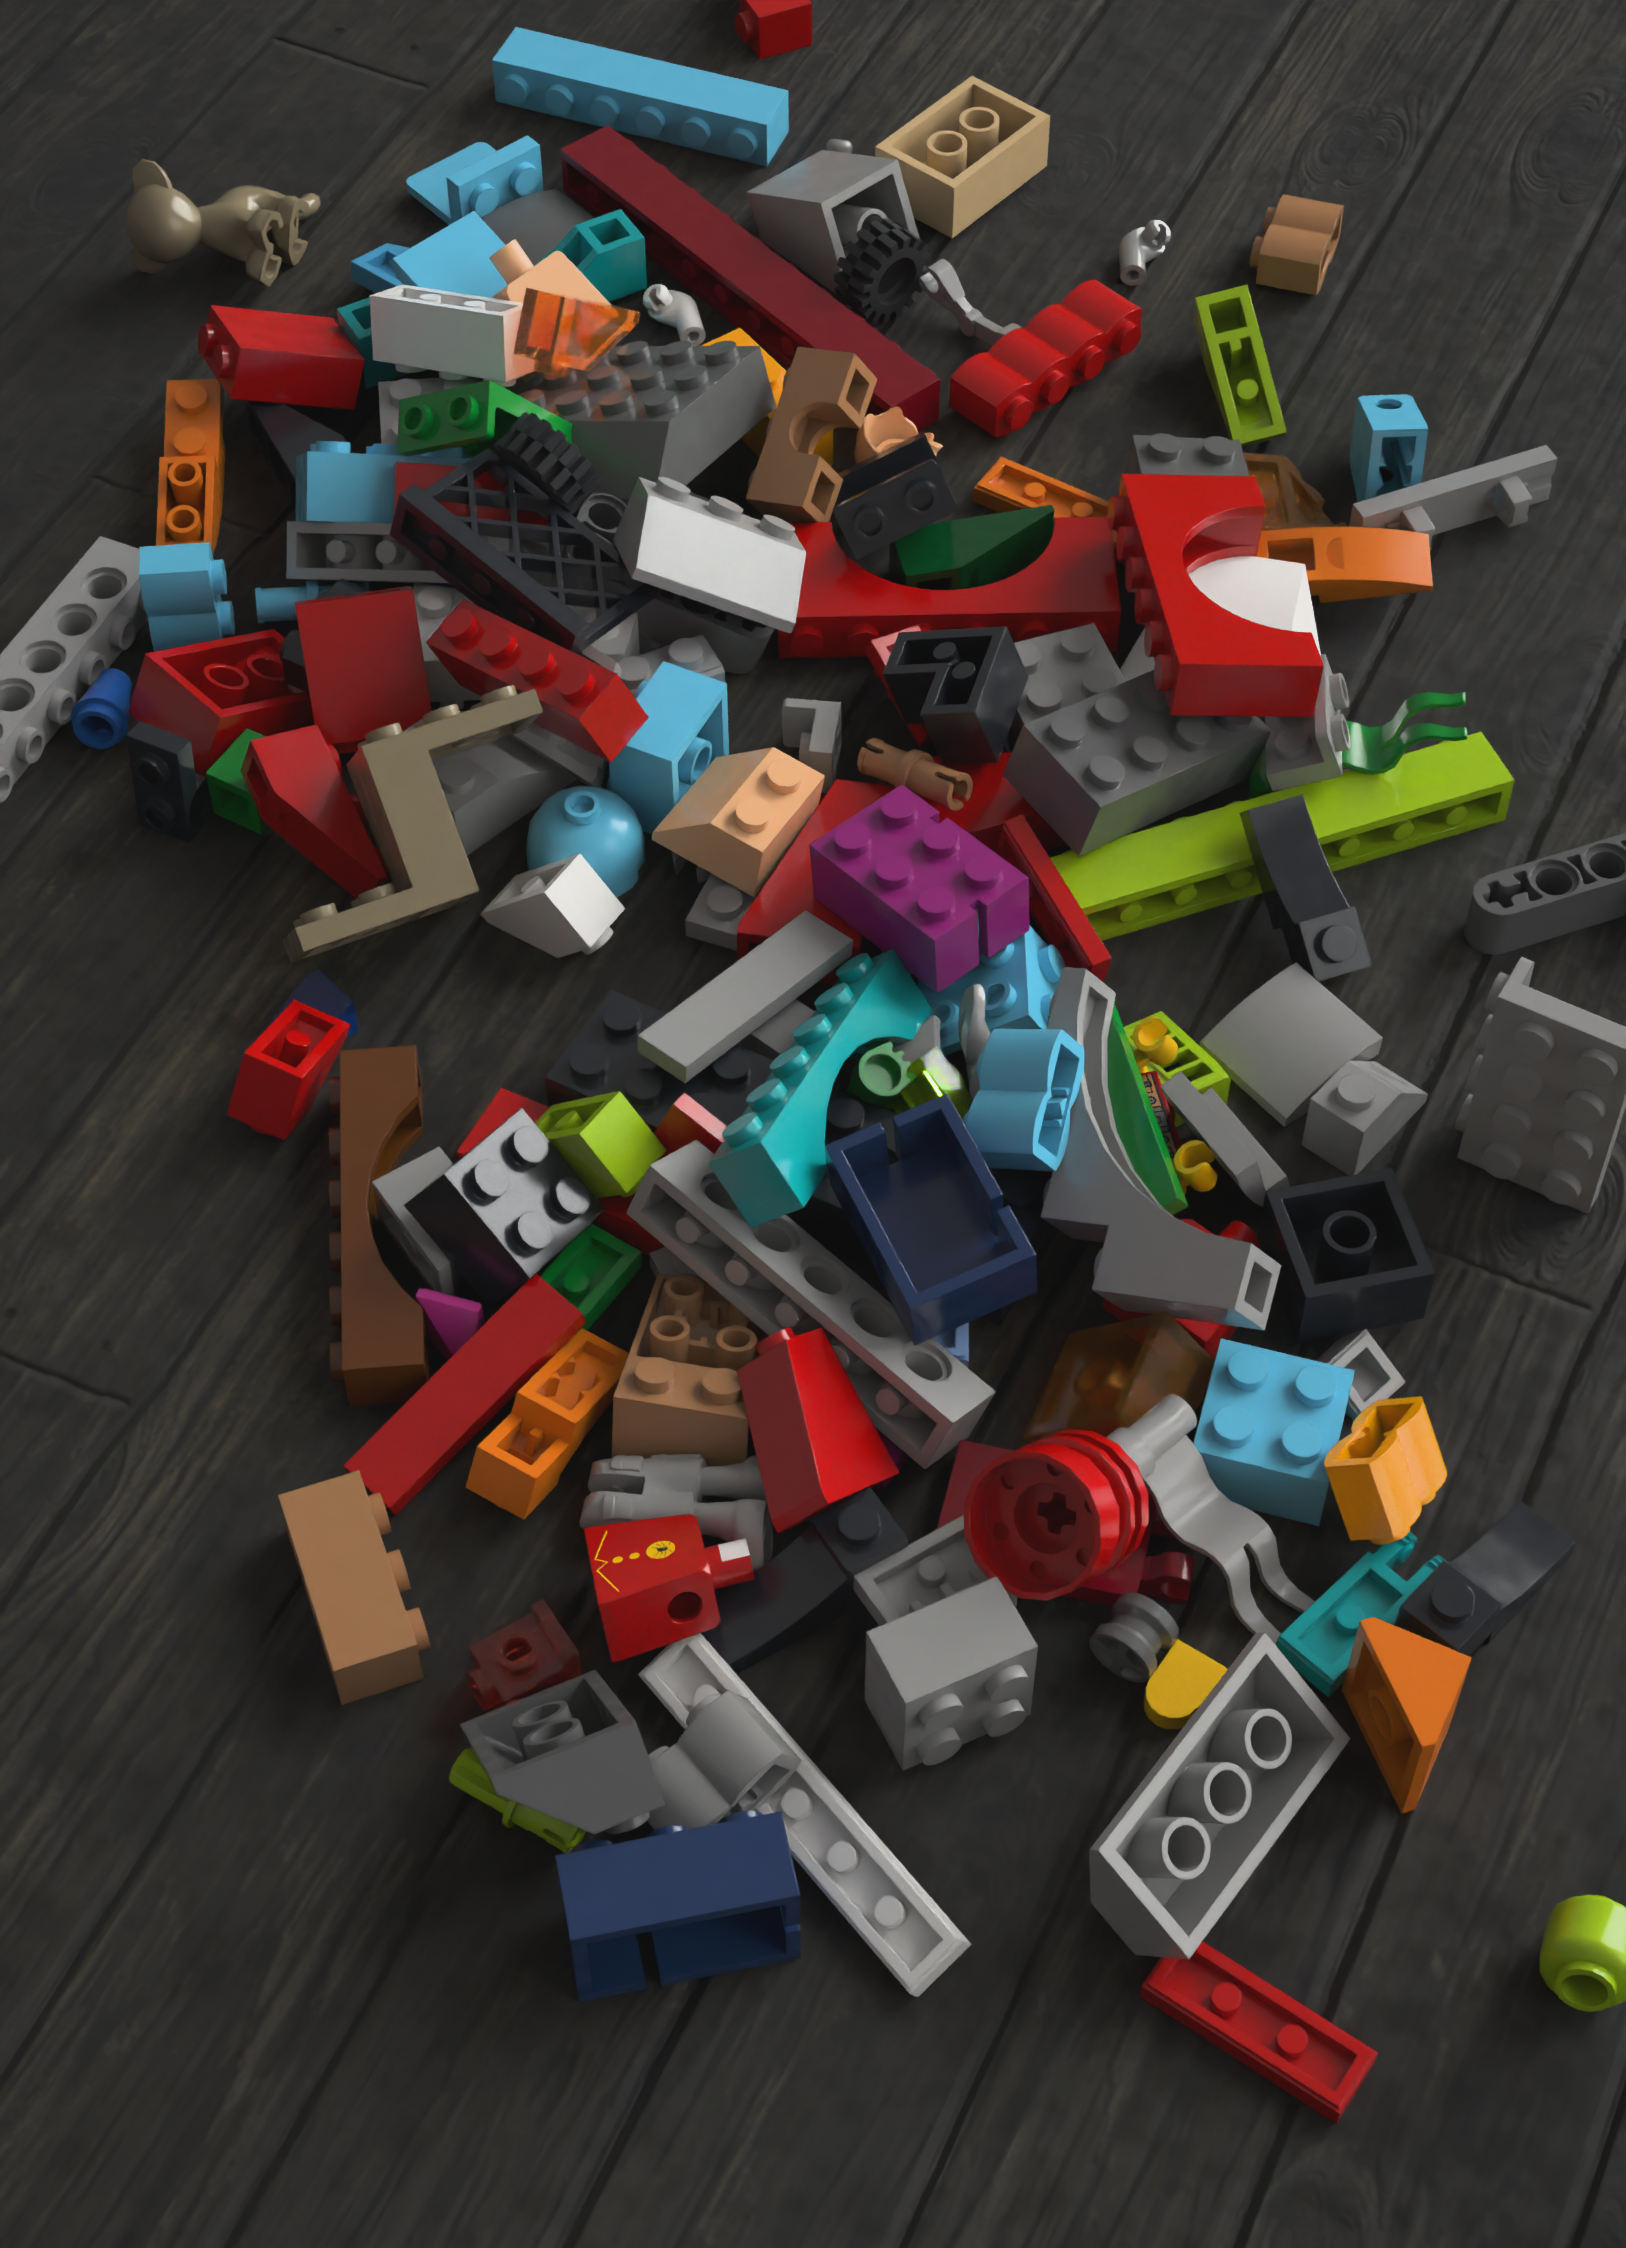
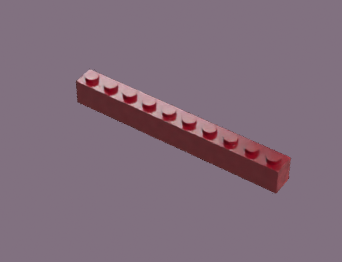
M607 125L560 149L564 192L596 217L621 209L644 236L645 255L733 325L741 328L756 343L788 368L791 367L797 347L855 353L877 378L865 417L869 413L877 416L888 411L890 408L899 407L902 409L904 418L910 420L916 426L918 432L939 421L940 378L931 369L921 365L904 352L897 343L887 339L870 326L860 315L853 313L836 300L826 289L819 287L798 271L792 263L785 261L768 248L761 239L754 237L734 222L727 213L721 212L700 196L694 188L687 186L670 173L664 165L657 163L641 151L631 140L624 138Z

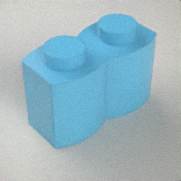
M209 542L140 547L139 582L145 612L148 616L154 652L224 639L225 636L235 634L232 602L222 601L221 594H227L225 563L223 559L214 560Z
M994 1029L991 1032L985 1048L981 1051L977 1060V1076L980 1090L974 1097L970 1110L967 1111L963 1118V1123L988 1168L1056 1171L1059 1167L1069 1138L1070 1108L1077 1098L1084 1071V1047L1065 1031L1060 1029Z

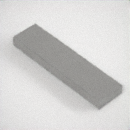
M805 910L638 1035L637 1052L682 1082H688L852 956L853 939Z

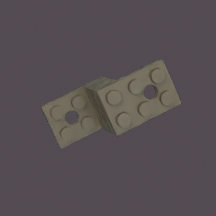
M514 685L506 686L481 696V702L470 707L471 710L460 713L458 705L453 704L423 715L424 721L416 724L414 729L403 732L400 723H395L365 735L366 740L357 745L358 751L346 766L375 845L383 858L389 884L359 894L358 899L350 902L352 909L338 913L335 903H331L299 915L300 919L293 921L295 928L282 940L290 963L461 905L479 892L433 761L525 730L543 713L535 689L517 694Z

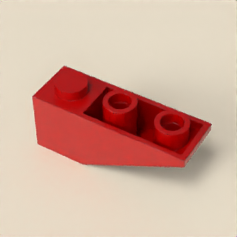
M311 725L251 740L240 771L263 822L356 899L363 892L383 886L388 876L381 853L376 845L373 846L364 827L365 816L359 799L354 794H349L341 777L342 768L339 755L333 745L326 744L318 725Z

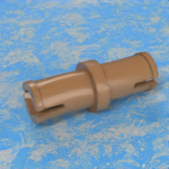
M872 738L866 744L869 748L877 750L878 754L864 747L859 752L857 766L863 775L875 777L895 785V788L902 784L917 796H922L945 805L948 809L957 811L964 807L962 801L952 798V795L962 798L967 802L971 796L973 782L969 774L937 764L930 754L921 750L914 749L907 752L886 744L883 740Z

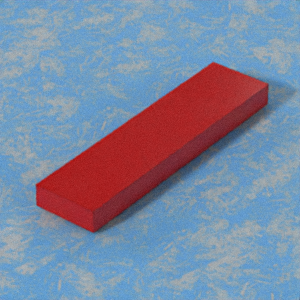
M535 1273L343 1466L348 1473L359 1470L365 1489L371 1494L380 1492L385 1507L396 1516L586 1323L583 1313Z

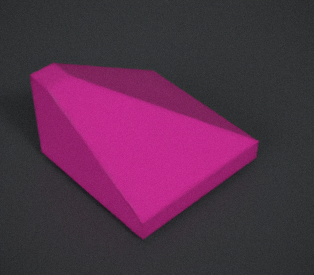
M419 1288L416 1294V1301L423 1308L427 1338L448 1360L485 1324L482 1304L479 1302L426 1288Z

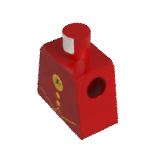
M691 1514L600 1525L584 1529L598 1606L612 1662L621 1661L716 1628L721 1619L714 1589L755 1580L746 1538L704 1548L697 1516Z

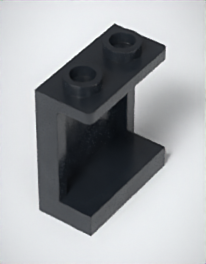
M924 431L838 473L843 482L833 512L856 560L959 510L947 479Z

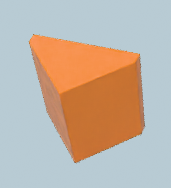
M1371 1617L1359 1622L1342 1692L1403 1814L1415 1810L1449 1729L1472 1657Z

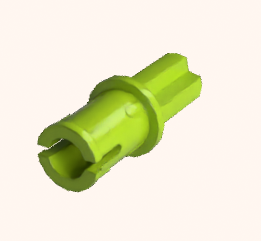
M465 1749L456 1759L449 1775L451 1784L503 1813L502 1824L506 1827L511 1828L516 1824L543 1838L551 1845L562 1850L563 1853L571 1852L583 1839L586 1833L585 1830L496 1794L471 1749Z

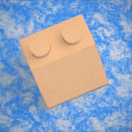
M774 747L716 757L653 831L652 840L754 897L770 878L819 806L825 775Z

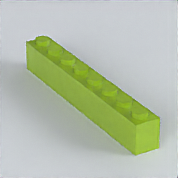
M1477 732L1467 735L1466 740L1442 741L1439 744L1406 753L1395 768L1385 773L1368 774L1354 769L1342 770L1343 776L1285 788L1245 801H1235L1225 807L1191 817H1181L1167 824L1136 833H1129L1079 857L1071 849L1050 859L1101 941L1263 893L1240 817V813L1246 810L1303 794L1324 856L1331 871L1334 872L1504 821L1515 780L1483 733Z

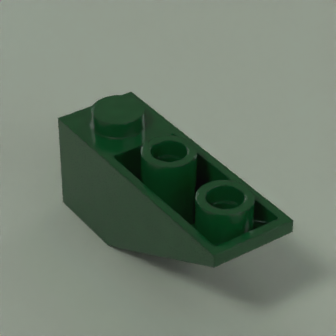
M1052 505L929 524L890 543L889 573L892 582L920 589L960 590L989 585L1004 580L1036 561L1047 548L1053 533L1054 508Z

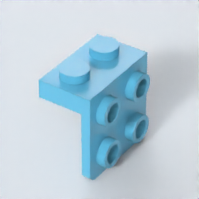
M528 135L498 151L487 143H474L408 177L406 180L407 191L448 225L472 211H475L482 219L487 214L513 200L544 191L540 144Z
M1029 925L1030 930L990 958H987L980 952L978 937L979 965L939 993H936L918 979V988L932 1009L927 1018L935 1015L940 1019V1058L962 1050L958 1035L960 1001L965 990L975 984H980L985 991V1022L990 1033L994 1029H1047L1048 1017L1050 1016V1001L1058 989L1062 971L1065 967L1064 960L1058 949L1054 945L1048 946Z

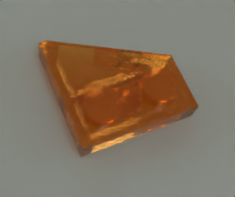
M1243 453L1249 475L1256 477L1266 505L1261 531L1310 527H1348L1345 522L1334 525L1322 512L1324 498L1313 486L1303 481L1300 471L1286 456Z

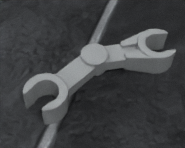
M940 259L927 268L929 272L919 278L924 291L946 310L950 309L958 320L959 328L967 336L974 335L993 346L1005 334L1022 328L1015 323L1008 324L1003 328L984 318L979 310L972 308L964 297V290L954 268L945 259Z

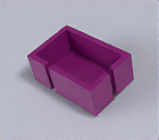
M902 784L809 844L814 898L883 952L894 949L905 969L936 993H939L979 965L977 911H975L977 908L980 952L987 958H990L1030 930L1028 877L949 818L940 822L939 811Z

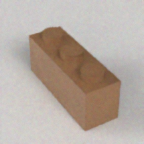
M358 1470L278 1495L287 1533L341 1705L424 1679L419 1652L431 1648L419 1607L406 1611L400 1595L401 1592L411 1589L400 1550L397 1549L386 1553L381 1535L392 1532L381 1493L378 1492L368 1496L360 1471Z

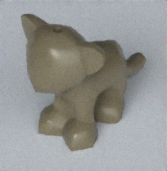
M142 159L133 168L132 182L135 193L131 198L125 216L127 234L134 245L131 251L132 262L140 271L152 274L163 270L170 262L179 261L191 253L198 244H201L227 257L244 262L246 273L249 277L260 285L270 287L278 276L281 262L295 266L306 251L308 241L297 238L299 220L313 216L318 211L321 204L320 197L315 193L304 194L301 198L285 196L263 187L245 185L226 191L213 204L196 207L187 196L172 187L167 174L155 161ZM273 248H275L277 256L272 254Z

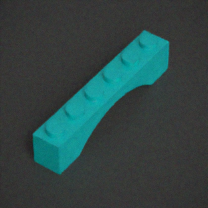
M621 209L574 225L551 251L534 264V266L556 250L562 252L608 302L647 288L645 238ZM370 297L337 308L339 327L365 359L360 381L365 389L377 386L378 382L391 381L410 374L397 371L393 363L373 360Z
M894 949L870 958L868 953L859 954L838 968L836 971L838 979L835 984L816 999L814 1003L817 1007L816 1011L810 1019L794 1030L792 1036L795 1040L792 1045L770 1064L772 1073L766 1082L753 1090L746 1098V1102L749 1105L741 1117L729 1124L722 1132L725 1140L708 1164L751 1228L804 1208L827 1173L825 1152L827 1107L833 1083L844 1061L847 1058L860 1060L867 1051L889 1041L893 1044V1048L912 1041L932 1011Z

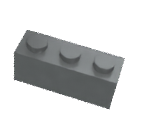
M596 1670L460 1724L464 1738L496 1794L592 1834H597L604 1830L609 1834L627 1832L645 1823L650 1817V1811L666 1805L635 1719Z

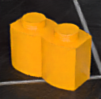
M1422 1396L1384 1399L1374 1402L1356 1417L1351 1427L1352 1433L1334 1445L1325 1457L1324 1466L1350 1541L1370 1540L1373 1544L1383 1545L1402 1539L1409 1533L1410 1527L1418 1519L1422 1506L1435 1498V1492L1440 1489L1446 1480L1447 1470Z

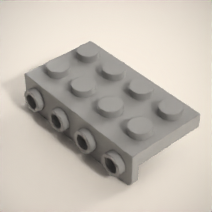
M1521 957L1511 975L1503 972L1498 974L1485 1003V1009L1494 1012V1014H1489L1475 1043L1474 1050L1483 1053V1055L1480 1054L1477 1057L1465 1084L1464 1090L1473 1093V1095L1469 1094L1456 1120L1455 1129L1463 1132L1457 1158L1485 1169L1489 1174L1497 1178L1508 1179L1543 1194L1557 1204L1568 1205L1588 1214L1598 1197L1626 1108V1027L1530 988L1529 984L1535 962Z

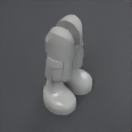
M665 1453L651 1455V1458L615 1455L613 1458L602 1459L592 1463L588 1480V1488L591 1494L586 1496L580 1517V1527L583 1530L593 1526L691 1514L697 1516L701 1535L719 1538L727 1542L746 1538L754 1572L772 1559L773 1524L756 1455L750 1456L741 1463L707 1467L706 1460L703 1459L701 1454L668 1455ZM707 1496L727 1497L737 1500L734 1502L706 1503Z

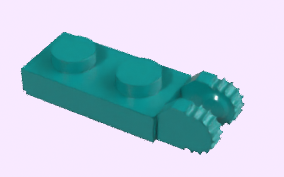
M1410 1531L1398 1541L1383 1544L1374 1554L1368 1551L1279 1635V1638L1276 1640L1275 1645L1293 1668L1327 1697L1344 1682L1359 1622L1375 1617L1395 1626L1400 1606L1443 1561H1446L1437 1554L1436 1557L1434 1556L1431 1560L1427 1561L1407 1582L1396 1574L1394 1570L1409 1558L1417 1542V1537Z

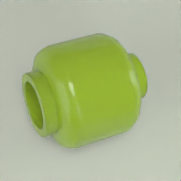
M1600 1895L1573 1896L1558 1903L1547 1918L1540 1951L1539 1970L1546 1985L1567 2005L1577 2010L1594 2012L1614 2007L1626 2001V1907L1610 1898Z

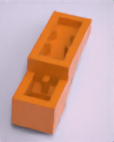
M581 1328L517 1392L511 1413L477 1446L465 1488L524 1520L557 1486L560 1474L594 1424L612 1403L629 1353Z

